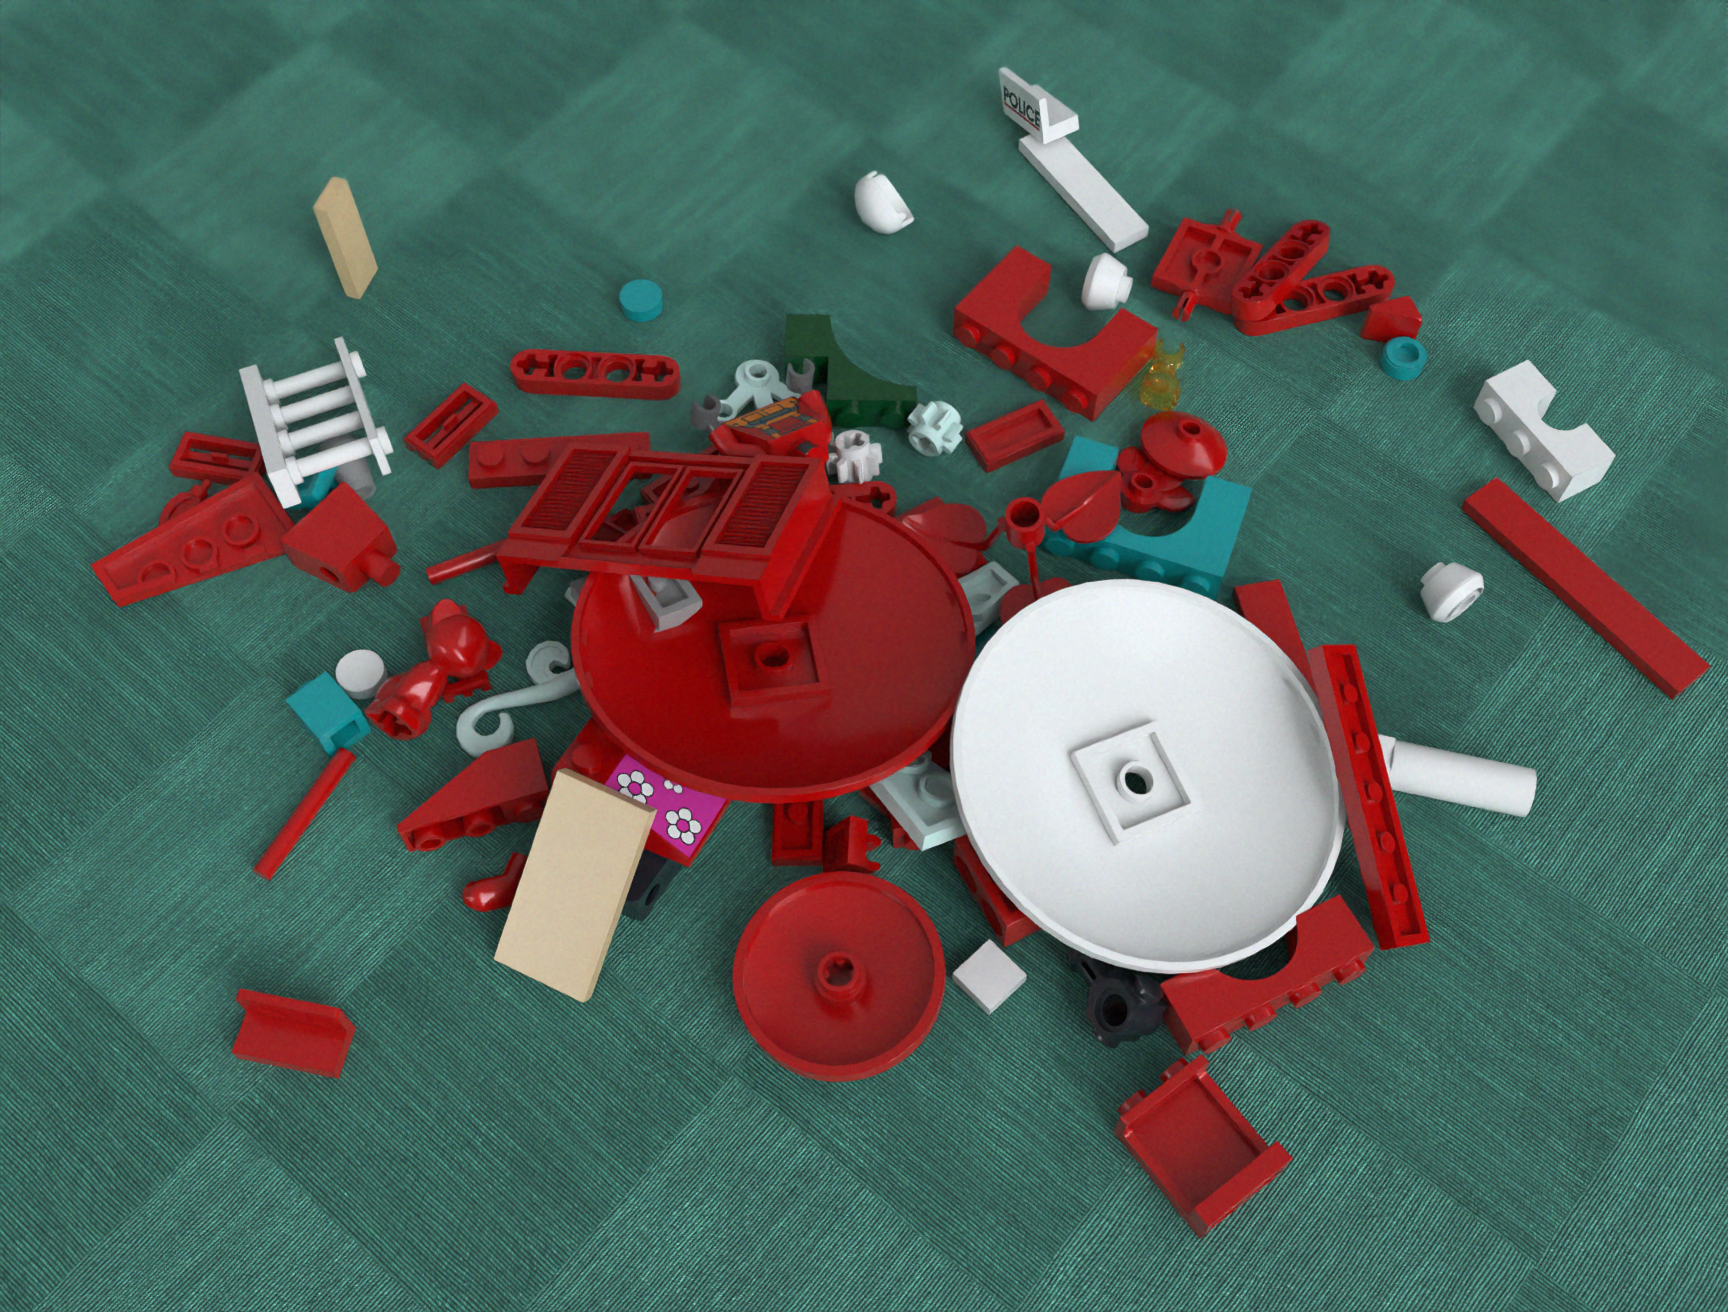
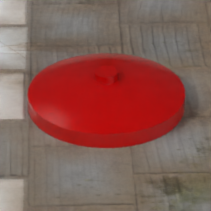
M835 871L815 874L793 882L779 890L750 919L739 940L734 957V996L741 1018L752 1039L768 1057L780 1066L795 1074L819 1081L849 1082L861 1080L882 1073L903 1061L923 1042L931 1031L942 1007L945 994L946 968L943 948L937 930L925 910L915 899L898 886L876 876L859 872Z

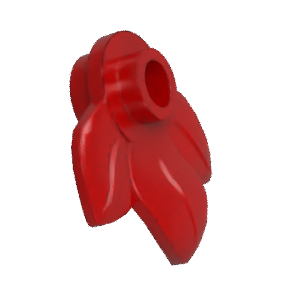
M1129 446L1119 455L1116 469L1121 473L1120 501L1121 505L1128 511L1143 514L1149 512L1151 508L1159 507L1169 512H1181L1187 510L1195 503L1196 499L1181 486L1185 479L1170 475L1158 468L1139 447Z

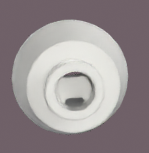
M1102 253L1093 258L1085 278L1081 302L1087 310L1115 309L1118 302L1126 303L1133 282V278L1127 276V267L1108 253Z
M1439 562L1422 577L1421 582L1425 586L1422 588L1420 595L1430 618L1433 621L1447 623L1464 612L1480 596L1484 590L1483 576L1456 562L1450 563L1447 566L1443 562Z

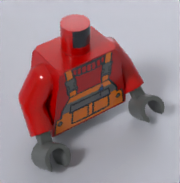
M807 358L803 361V374L796 373L791 363H788L786 386L790 391L800 394L799 398L791 396L721 424L717 420L721 402L715 395L706 394L703 408L700 407L696 400L693 401L690 411L691 425L696 429L708 430L710 432L708 438L721 456L754 458L756 454L820 458L823 460L824 466L829 459L827 445L832 441L831 418L820 392L812 388L815 367L813 362Z

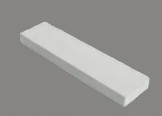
M1032 134L1019 139V151L1113 253L1147 237L1149 226L1065 136L1046 144L1040 142Z

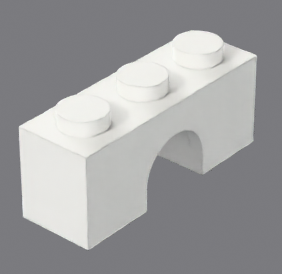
M1526 360L1487 379L1473 408L1478 412L1480 419L1486 425H1489L1506 444L1508 451L1514 457H1517L1530 471L1537 484L1559 503L1600 482L1616 455L1587 423L1575 429L1564 431L1554 429L1542 421L1541 418H1543L1557 390L1529 360Z

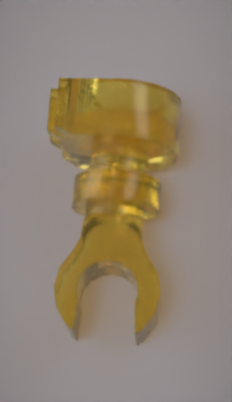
M1161 338L1155 344L1152 355L1154 365L1151 367L1150 373L1145 375L1142 381L1139 398L1143 404L1150 408L1172 411L1173 406L1177 407L1182 389L1179 387L1181 380L1176 377V370L1182 364L1185 346L1181 342L1176 354H1167L1162 350L1164 338Z

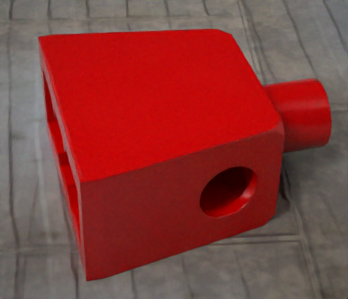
M344 481L280 539L292 565L347 593L357 592L370 578L380 586L388 587L395 582L400 574V565L391 559L397 552V546L389 528Z

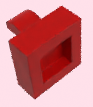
M850 815L825 831L822 873L849 871L871 875L880 870L879 863L871 862L866 858V851H873L881 846V839L878 836L867 834L868 820Z

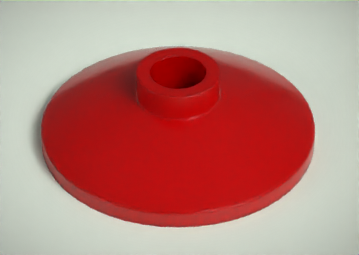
M1163 411L1154 414L1145 421L1140 432V444L1148 459L1164 472L1179 478L1201 480L1206 479L1208 475L1214 476L1223 468L1227 459V446L1221 434L1205 420L1186 412Z

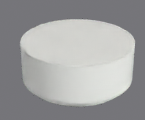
M356 650L348 653L340 660L336 668V679L349 697L368 699L376 695L380 686L388 679V673L378 654L370 650Z

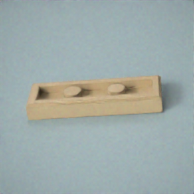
M333 176L312 208L346 296L360 300L378 267L346 179Z

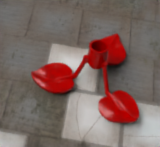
M1101 470L1067 477L1047 489L1041 504L1033 498H1017L1007 506L1005 518H998L996 528L985 541L987 527L984 518L978 510L965 504L950 503L939 505L919 514L905 516L903 524L925 539L942 556L955 575L971 571L977 562V551L989 550L1003 532H1006L1007 540L1013 547L1026 551L1031 585L1022 584L1014 586L1005 594L1000 604L999 612L1003 626L1019 611L1040 598L1072 586L1067 580L1057 577L1040 583L1035 547L1044 538L1045 526L1052 532H1057L1062 528L1063 533L1069 540L1082 544L1098 542L1109 536L1117 526L1120 517L1121 473L1115 470Z

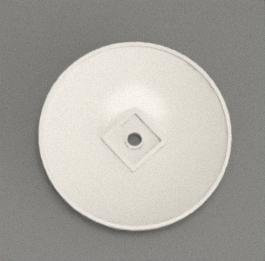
M1109 579L1064 588L1040 598L1007 621L987 642L970 668L960 690L953 714L950 734V769L958 811L969 840L983 866L1005 895L1040 928L1064 944L1092 958L1115 966L1142 972L1177 974L1220 968L1243 960L1274 943L1297 924L1296 916L1311 909L1323 892L1334 870L1341 849L1346 808L1335 773V763L1328 735L1324 728L1319 699L1292 660L1267 635L1231 609L1205 596L1159 582L1135 579ZM1132 772L1140 775L1146 783V794L1132 792L1125 783V774Z

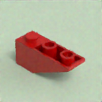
M531 738L484 752L397 825L398 833L409 852L415 850H436L450 840L464 836L481 837L493 832L499 826L513 822L529 823L540 819L551 789L536 739Z

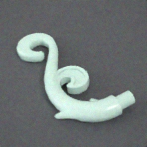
M569 587L565 593V598L576 606V602L571 596V588ZM545 641L538 644L530 652L526 660L527 673L534 682V686L495 695L468 707L459 716L456 724V738L462 749L470 756L478 758L486 751L512 743L514 725L508 713H500L498 715L500 725L493 734L483 736L475 731V724L485 713L499 709L554 701L579 690L574 667L559 674L551 672L555 666H561L566 670L570 668L571 658L568 649L557 641Z

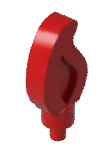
M204 479L200 485L194 484L188 493L183 492L173 497L164 507L158 526L206 500L209 497L207 491L212 486V483Z

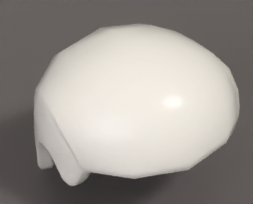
M874 170L861 178L856 184L854 194L856 210L862 222L877 233L893 234L913 222L914 217L887 177L883 174L873 177L877 174V171Z

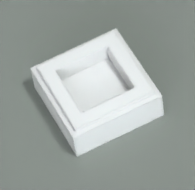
M989 939L953 972L952 980L990 1015L1026 981L1027 974Z

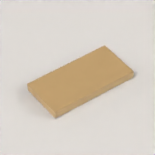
M563 768L557 770L494 960L584 1003L592 997L657 809L570 769Z

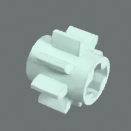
M930 401L926 407L919 403L907 418L911 423L907 429V432L910 433L909 441L917 451L926 456H939L943 450L951 454L962 440V437L959 435L963 428V425L960 424V415L948 403Z

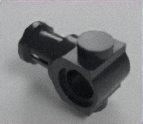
M1074 948L1070 950L1066 956V964L1071 971L1079 972L1089 987L1086 996L1088 999L1086 1014L1093 1024L1092 1030L1095 1036L1104 1045L1116 1048L1122 1041L1136 1042L1141 1036L1151 1035L1158 1029L1162 1022L1163 1012L1168 1008V1005L1162 998L1164 995L1163 990L1154 979L1142 973L1136 977L1131 969L1092 958Z

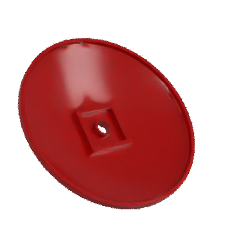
M727 490L701 495L676 504L652 545L693 549ZM840 496L843 504L782 622L763 620L752 586L689 581L701 597L702 607L681 625L654 633L656 626L643 605L629 575L591 571L580 591L574 609L571 626L572 662L581 695L595 721L616 745L650 771L691 790L724 799L773 804L809 802L836 797L879 782L909 765L942 736L953 721V714L960 690L975 658V626L966 594L946 561L920 535L897 519L876 508ZM646 520L633 527L616 542L632 543ZM641 576L642 579L644 580V582H645V583L647 584V586L649 587V585H648V577H647V576ZM769 657H778L786 663L779 667H769L764 665L762 661Z

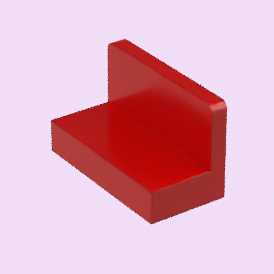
M246 989L238 990L235 1000L246 1011L232 1049V1053L238 1059L339 1079L356 1029L341 1009Z

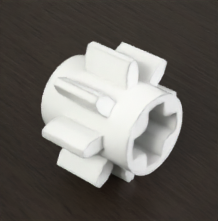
M859 430L845 431L836 437L835 442L829 444L830 453L829 459L826 462L828 474L838 473L839 483L862 484L863 482L871 481L873 475L880 474L879 464L883 462L881 444H870L868 434Z

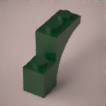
M786 315L785 375L787 376L788 363H791L796 373L803 374L804 359L807 358L813 362L815 367L813 384H827V411L830 415L832 426H841L843 428L886 427L889 429H899L911 425L907 418L917 407V386H905L883 381L854 365L841 351L834 338L830 315Z

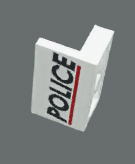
M1007 67L998 69L1004 113L1040 142L1046 144L1079 130L1078 115L1039 85H1029Z

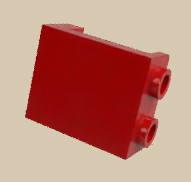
M1203 1054L1190 1063L1184 1057L1173 1063L1159 1077L1163 1084L1149 1095L1141 1089L1129 1097L1118 1108L1122 1116L1119 1118L1113 1131L1199 1239L1282 1173L1293 1159L1278 1141L1270 1147L1208 1075L1206 1068L1209 1065V1061Z

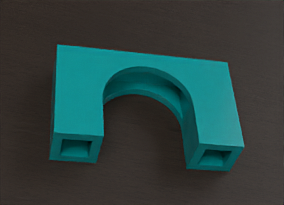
M1075 436L1058 481L1085 472L1115 470L1119 448ZM1208 475L1193 517L1183 528L1172 534L1158 537L1142 536L1132 533L1117 524L1114 531L1103 540L1082 544L1069 540L1063 533L1062 528L1057 532H1052L1045 526L1044 538L1038 547L1048 549L1057 556H1070L1090 562L1102 570H1115L1137 577L1139 580L1159 582L1183 588L1216 601L1253 488Z

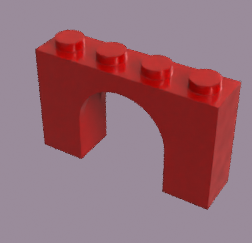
M1016 245L954 308L953 336L964 346L974 348L990 358L1001 369L1009 370L1024 379L1033 389L1045 392L1058 400L1070 412L1080 414L1093 422L1153 357L1158 328L1121 308L1094 338L1084 344L1060 348L1036 341L1024 331L1020 322L1048 294L1051 265Z

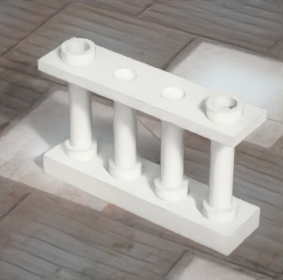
M343 336L334 339L341 361L273 382L271 378L263 381L256 364L239 369L267 474L283 509L302 503L297 484L304 482L303 477L372 454L376 457L382 475L392 473L386 455L393 453L394 450L385 427H375L359 378L367 376L358 351L348 352ZM347 378L350 384L283 407L279 405L282 398ZM356 402L357 411L290 433L287 431L289 429L287 424ZM365 428L367 437L297 460L295 458V450Z

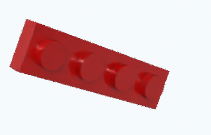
M647 431L470 442L468 479L472 489L540 485L569 442L630 446L631 450L651 451L650 433ZM635 472L630 480L650 479L652 474Z

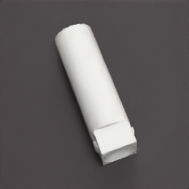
M1378 734L1392 790L1518 817H1526L1529 813L1536 791L1537 776L1535 769L1399 741L1396 738Z

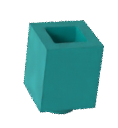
M327 671L315 679L301 684L295 693L285 700L299 724L330 759H332L339 747L347 750L371 732L360 708Z

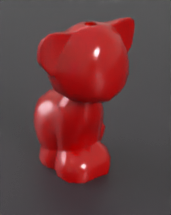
M445 598L438 601L430 612V627L425 637V647L429 659L414 665L406 672L390 676L378 689L374 701L364 710L370 721L391 739L407 741L417 738L427 731L431 722L430 708L440 699L448 676L472 678L480 671L493 668L502 657L501 646L487 637L483 625L478 620L462 614L451 599Z

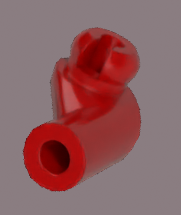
M512 853L502 875L469 882L462 892L464 904L478 912H489L512 906L528 857L520 853Z

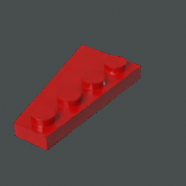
M258 471L90 566L119 608L287 554L280 539L295 524Z

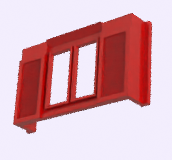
M569 442L509 529V537L496 554L507 579L502 588L506 594L522 595L540 566L752 586L763 620L782 622L843 504L840 496H832L823 460L820 458L756 454L754 458L631 450L630 446ZM635 472L674 475L632 543L592 540ZM693 477L734 479L693 549L652 545Z

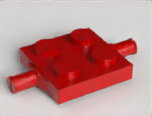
M1233 208L1227 209L1219 225L1203 224L1186 217L1182 220L1151 281V287L1180 298L1172 311V315L1176 320L1179 319L1182 313L1181 322L1188 321L1196 304L1229 316L1231 315V290L1258 262L1263 249V245L1245 239L1235 232L1238 223L1242 219V215L1238 210L1235 211L1232 217Z

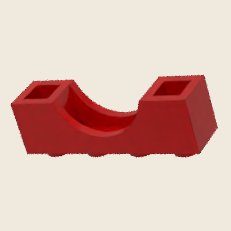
M1340 894L1296 916L1297 924L1285 934L1288 949L1287 964L1282 970L1270 977L1259 980H1241L1227 976L1216 969H1210L1195 973H1180L1159 984L1164 994L1162 998L1168 1005V1008L1163 1012L1162 1018L1185 1056L1198 1049H1201L1203 1054H1209L1227 1044L1231 1040L1229 1034L1245 1025L1249 1031H1254L1272 1021L1277 1016L1275 1010L1291 1002L1294 1008H1299L1317 998L1322 993L1320 987L1334 980L1339 985H1344L1366 971L1364 963L1375 947Z

